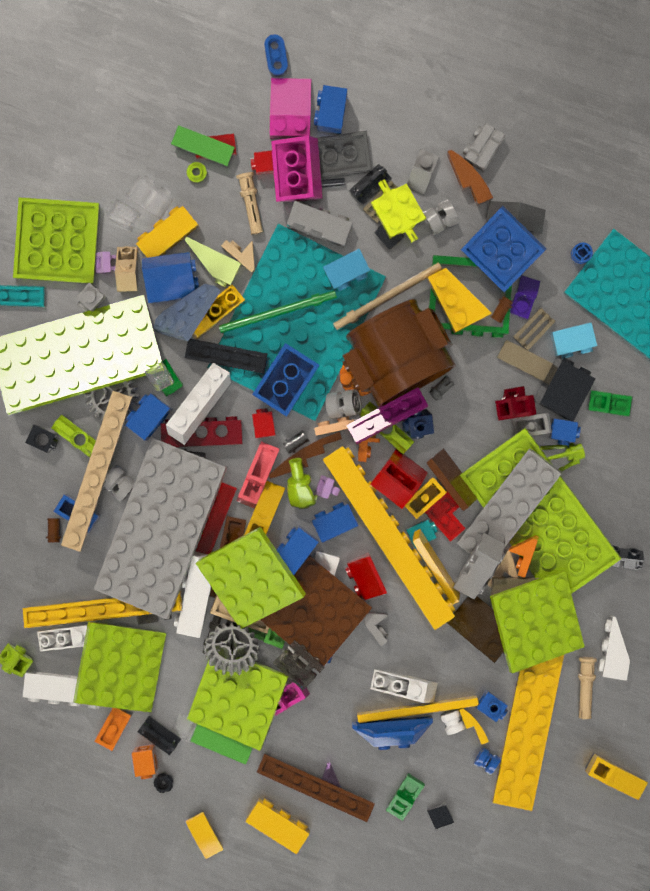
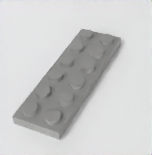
M529 448L457 544L471 554L483 533L504 543L506 547L561 476L562 472Z

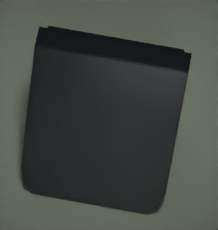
M383 225L374 231L375 235L389 250L404 238L403 234L389 238Z
M445 802L427 810L435 829L454 823Z

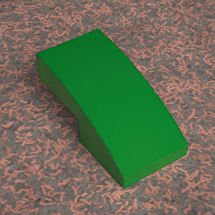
M591 390L589 411L630 417L633 396Z
M408 773L391 799L386 811L403 821L424 788L425 783Z

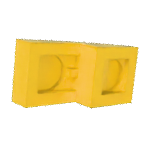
M460 708L459 711L466 729L474 726L481 745L489 742L475 717L465 708Z
M204 812L186 820V824L205 859L224 850Z

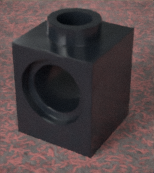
M33 424L25 443L50 453L51 450L54 451L57 447L59 440L56 438L58 434ZM41 434L48 436V443L44 446L38 440Z

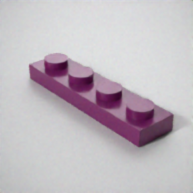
M416 388L348 424L347 428L355 443L359 444L427 408L428 404L420 389Z

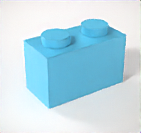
M592 322L550 333L555 355H561L562 359L564 357H572L573 352L581 351V354L593 352V347L597 346Z

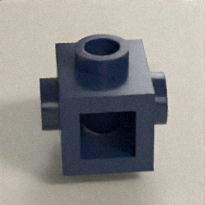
M424 409L402 420L403 431L413 439L424 438V435L434 434L432 414L427 409Z

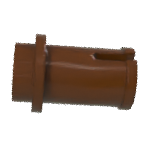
M504 296L498 299L500 302L490 316L499 323H502L508 310L513 308V301Z
M47 518L48 536H46V539H48V543H58L60 538H62L60 536V518Z

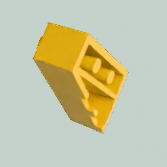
M447 268L427 278L454 333L492 314Z

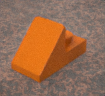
M535 535L509 548L508 551L524 556L523 558L519 557L516 569H519L518 576L526 577L539 536Z

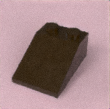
M468 596L453 613L455 617L446 623L495 663L503 654L504 649L494 611L478 596L475 599Z

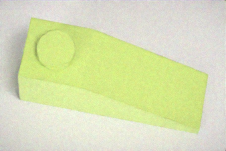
M186 237V243L212 277L216 279L215 283L225 288L227 285H232L242 264Z

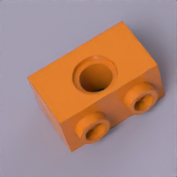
M151 744L134 748L132 759L135 777L140 776L141 779L152 778L159 768L156 746Z

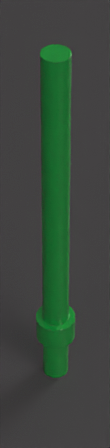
M335 290L320 295L316 293L311 295L310 298L219 325L221 333L312 305L316 307L322 305V302L337 298Z

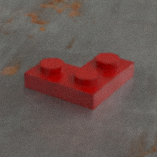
M446 491L447 493L424 513L451 542L466 528L452 514L459 506L449 492Z

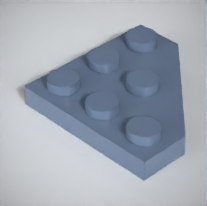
M203 284L164 310L156 318L153 329L157 333L189 341L217 298L220 290L216 286Z

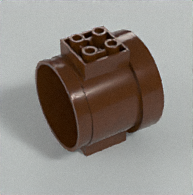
M410 299L395 305L350 331L346 335V339L350 342L352 350L342 355L344 358L342 363L347 372L351 371L354 376L352 382L356 389H360L362 392L370 391L378 407H382L416 388L420 389L456 367L447 349L453 346L437 314L431 308L422 311L416 299Z

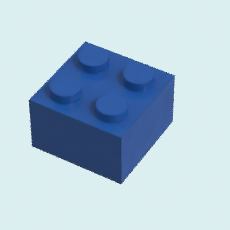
M323 85V90L318 91L317 106H320V110L315 111L314 126H317V132L337 135L342 133L347 88Z
M152 393L150 395L145 394L138 403L141 405L137 411L133 410L126 418L128 421L126 426L144 441L150 439L173 410Z

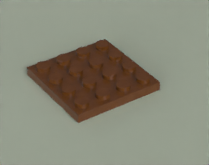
M309 556L294 574L306 595L302 599L260 619V621L321 670L372 607L314 558Z

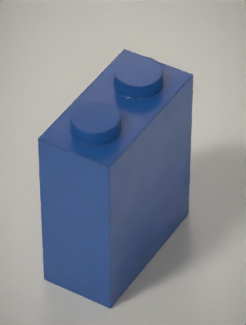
M190 252L142 258V272L148 303L182 299L199 288L198 276L194 277V272L197 271L195 259L191 260Z

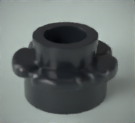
M161 773L154 779V787H156L159 793L169 792L173 788V778L170 775Z

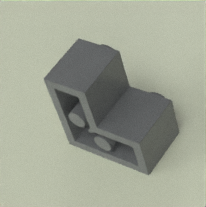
M489 201L486 223L504 206L533 236L534 234H542L546 210L521 202Z

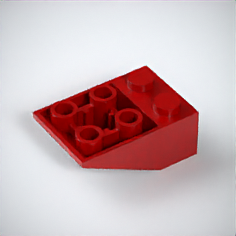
M395 449L370 485L403 509L417 492L428 472L408 456L401 454Z

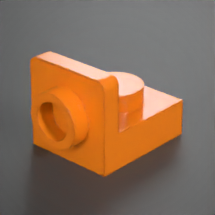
M376 435L359 443L357 461L366 462L367 458L371 457V446H368V442L380 443V439L376 438Z

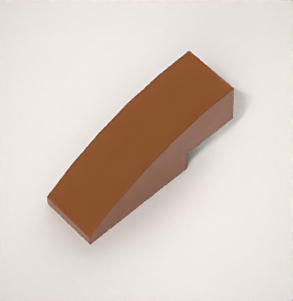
M453 150L447 151L448 159L461 190L470 189L476 206L491 201L493 196L474 167Z

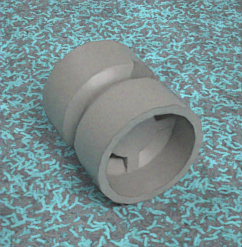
M448 199L438 204L436 209L432 207L423 212L426 217L425 221L433 235L444 231L445 226L450 228L459 223L458 216Z
M352 389L342 393H328L326 395V410L329 417L334 419L344 417L345 415H360L362 403L359 392L356 389Z
M115 465L107 473L103 488L107 491L112 490V495L122 502L132 491L135 480L130 476H125V471Z

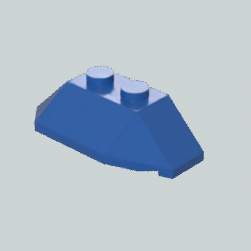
M433 717L384 719L363 723L357 721L352 722V729L373 747H378V750H388L390 746L397 745L398 748H410V744H415L431 726Z

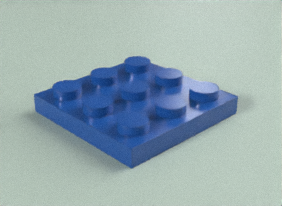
M502 206L461 250L505 292L542 255L546 248Z

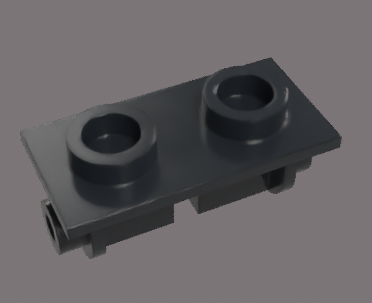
M378 164L349 191L363 205L381 189L378 185L380 181L385 179L388 183L392 177L383 166Z
M612 545L620 555V561H624L623 568L642 569L644 562L643 551L636 548L624 549ZM620 561L612 565V567H619Z
M148 716L137 731L168 755L174 751L181 741L180 737L150 716Z

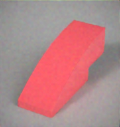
M261 441L238 495L237 502L255 509L280 450L279 448Z

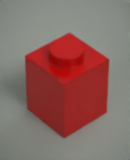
M272 150L254 152V158L250 159L252 171L256 170L257 175L274 173Z
M268 408L257 409L256 414H252L255 438L276 436L273 412H268Z

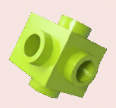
M8 643L0 653L1 669L8 674L13 673L20 677L24 676L33 660L26 654L27 650L18 644L13 646Z

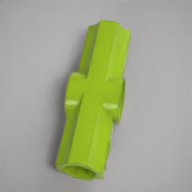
M369 402L361 410L360 416L363 417L378 408ZM396 424L392 426L390 433H379L401 454H404L415 442Z
M61 414L51 429L70 442L75 448L91 457L96 440ZM79 434H83L86 438L85 443L81 446L76 443V437Z

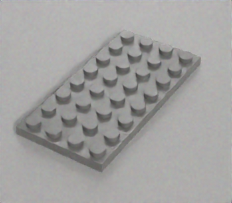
M152 438L94 590L168 620L228 467Z

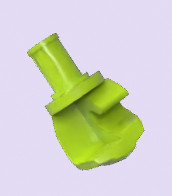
M301 458L289 460L292 477L287 480L289 503L292 507L307 509L317 502V495H313L308 485L311 482V476L304 474Z

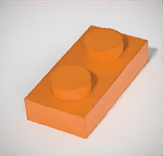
M112 708L94 742L113 751L132 714L123 709Z

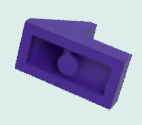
M521 275L513 298V308H510V314L528 320L534 300L537 298L541 281Z

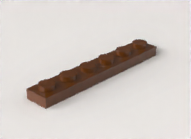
M264 754L256 772L365 822H368L375 803L266 754Z

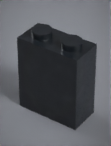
M564 357L563 360L555 359L534 400L537 404L559 416L574 421L596 378L590 375L591 371L580 367V369L574 367V362Z

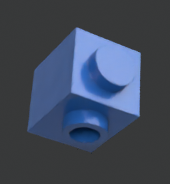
M552 418V433H550L549 438L558 440L557 444L570 445V442H575L576 438L579 439L581 427L575 421Z
M488 690L485 691L478 701V706H475L495 722L498 719L502 720L508 712L506 709L508 705Z

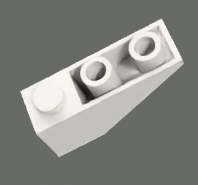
M610 615V619H607L605 623L607 637L602 641L601 651H604L603 659L599 660L598 671H601L600 675L602 677L627 681L630 659L615 616Z
M87 624L37 631L40 651L83 647Z
M374 669L370 689L422 703H434L438 683Z

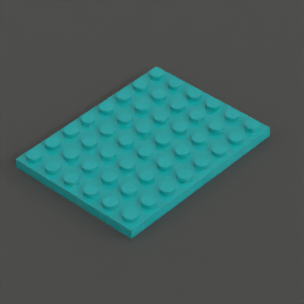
M277 224L242 295L245 301L236 308L230 322L310 298L311 295L316 293L320 295L333 291L334 289L323 267L343 257V255L287 227ZM370 269V272L367 273V278L359 282L356 279L349 282L350 286L342 291H339L338 288L335 289L337 298L322 302V305L316 307L312 305L224 332L219 344L268 354L264 374L222 365L218 366L230 373L232 381L255 391L284 344H288L320 365L292 408L293 411L316 421L326 400V395L330 392L343 366L342 361H344L342 355L351 350L352 346L347 341L346 335L364 323L368 313L359 317L357 322L349 323L339 330L335 328L333 323L347 316L346 313L351 310L355 311L376 299L386 276Z

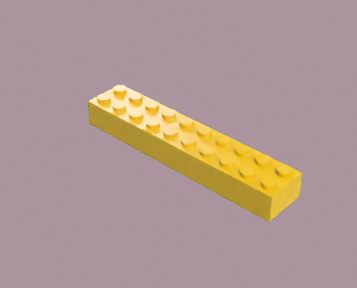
M343 446L322 460L434 630L455 617L453 614L455 608L449 599L444 600L441 596L444 594V591L437 582L433 584L431 581L432 573L426 565L422 567L419 561L422 558L415 548L411 550L408 546L411 541L404 531L400 533L397 529L399 523L394 515L389 516L385 511L388 509V506L382 498L378 499L374 493L377 490L370 485L371 481L367 483L363 476L366 473L360 464L356 466L352 459L355 456L349 447L346 449Z

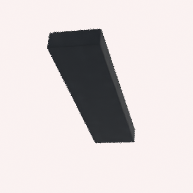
M189 339L184 358L264 374L268 354Z

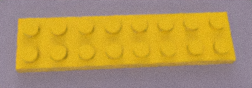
M564 655L526 668L518 673L492 800L495 804L529 811L533 810Z

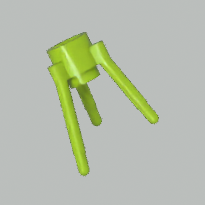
M573 442L570 445L540 446L542 450L565 449L564 453L547 458L548 460L566 457L568 461L571 460V462L558 469L561 472L573 465L580 464V460L585 458L584 448L581 443L576 445Z

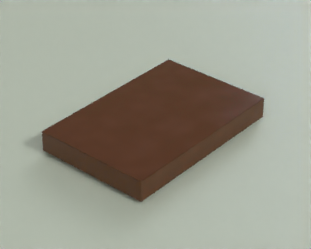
M444 448L426 462L462 511H465L478 499L460 476L461 470Z

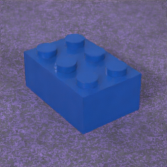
M285 343L252 395L287 417L320 365Z
M300 525L298 528L293 527L286 536L288 539L285 545L281 543L276 549L293 575L319 543L315 536Z

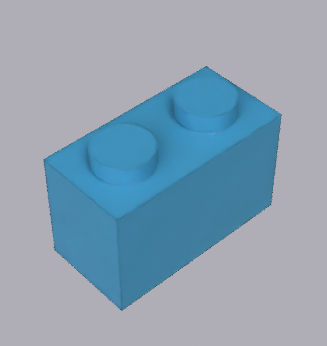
M360 249L323 267L333 289L338 288L339 291L350 286L349 282L355 279L359 282L367 278V273L370 272Z

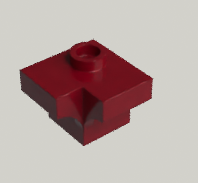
M524 386L504 389L503 398L495 401L498 421L537 415L534 395L526 396Z

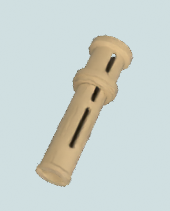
M254 172L236 175L241 187L240 196L244 197L251 235L264 232L255 196L258 191L254 186Z
M579 657L581 662L580 674H578V678L581 680L579 718L592 719L593 681L596 679L594 668L597 658Z

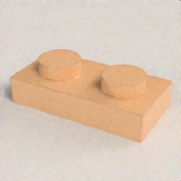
M349 416L338 418V423L330 424L329 421L317 423L318 427L314 428L315 434L318 436L348 429L347 425L354 422V419L350 420Z

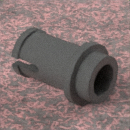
M446 375L435 387L430 388L429 394L437 401L442 399V396L455 384Z
M301 430V432L289 440L285 439L286 442L283 445L288 453H295L297 448L310 440L304 431Z

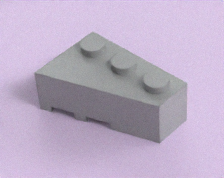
M294 201L287 221V228L345 247L352 222L346 216L338 215L336 217L331 215L328 210L322 208L318 210L311 207L310 204Z
M483 533L456 578L453 588L472 599H475L478 593L482 594L486 588L487 580L493 577L497 565L502 562L506 554L503 552L505 544Z

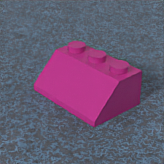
M303 136L271 141L276 202L323 199L318 138Z

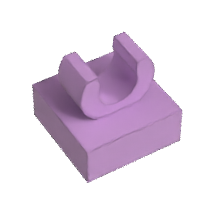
M110 252L96 253L95 274H103L115 270V266L110 265V260L116 259V255H110Z
M321 475L314 494L328 499L330 494L338 496L340 488L333 486L335 480Z

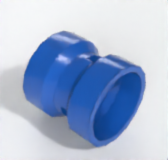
M578 243L571 250V258L577 264H584L592 258L593 249L588 243Z
M483 747L473 764L477 767H483L485 772L491 775L499 765L501 757L492 755L487 748Z

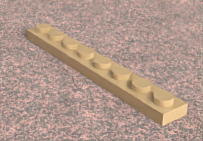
M112 391L61 546L79 552L82 551L132 401L131 396Z

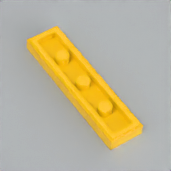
M421 529L415 531L413 535L415 547L451 604L458 603L460 592L453 588V580Z

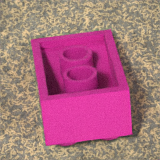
M271 78L270 139L310 136L311 79Z

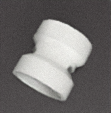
M454 709L440 715L442 722L447 725L445 728L447 735L458 733L466 728L464 722L460 721L461 714L459 709Z

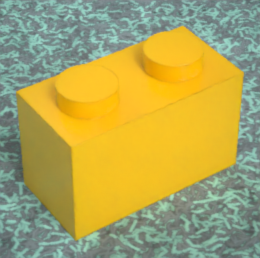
M431 477L417 490L405 507L415 519H418L447 492L434 477Z

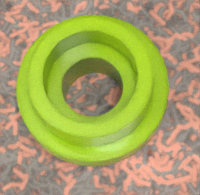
M193 162L187 168V176L193 182H201L207 175L206 167L200 162ZM196 168L200 169L198 176L193 175V170Z

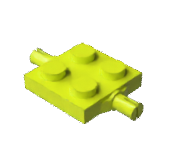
M385 179L380 181L378 185L383 191V195L372 201L371 205L389 238L406 233L411 243L417 241L418 237L413 228L424 221L426 217L407 183L396 189H390Z

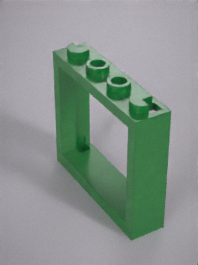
M432 256L431 266L439 262L440 266L479 268L470 258ZM512 285L505 291L504 297L510 300ZM430 287L428 308L435 311L436 297ZM510 309L503 319L502 327L469 325L454 333L449 323L441 324L445 330L451 331L453 335H463V332H471V336L483 337V333H489L493 338H503L504 335L509 334Z

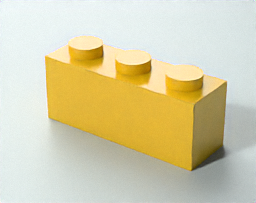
M184 206L173 208L168 213L170 216L167 219H160L153 225L154 229L151 232L147 233L146 231L137 238L138 242L136 245L147 258L164 256L199 227Z
M259 798L245 822L297 854L310 834V830L307 829L308 825L300 820L294 821L290 818L291 814L283 809L277 810L268 799L264 798V800H261Z

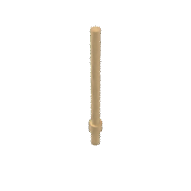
M439 262L361 308L346 313L347 316L333 323L335 328L339 330L349 323L357 322L359 317L422 282L429 276L441 271L442 267Z

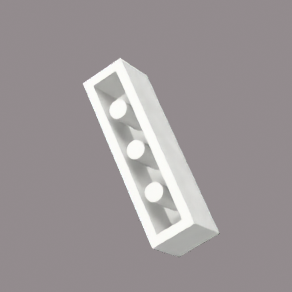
M212 363L166 424L168 435L184 445L231 384L228 371Z
M194 553L189 566L188 576H185L182 588H185L184 596L181 595L183 611L180 612V615L176 614L174 626L177 627L176 633L196 638L201 637L211 586L195 563L208 554Z
M27 671L24 679L23 697L28 698V701L40 702V699L48 700L50 704H60V701L68 702L69 706H80V704L73 702L78 676ZM88 705V708L99 709L100 706Z

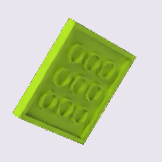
M19 197L13 278L94 284L100 204Z
M261 527L208 554L195 563L241 629L302 599L306 595Z
M561 570L490 596L510 673L513 674L585 647L566 571Z
M88 622L73 702L152 712L166 633Z
M208 660L187 720L261 751L289 676L255 662L253 667L249 666L247 672L242 670L240 676L237 672H234L231 677L230 672H226L224 675L221 669L216 672L215 666H210Z

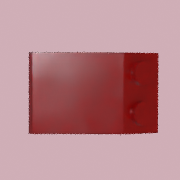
M369 552L347 562L348 567L345 570L350 579L354 578L357 584L354 586V589L359 597L362 596L364 600L387 593Z

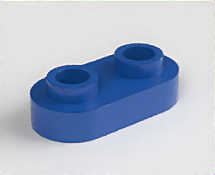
M273 34L265 40V53L268 70L271 74L280 76L287 71L288 62L283 38ZM277 43L279 46L277 49H272L271 44ZM281 63L282 66L280 69H276L274 64Z

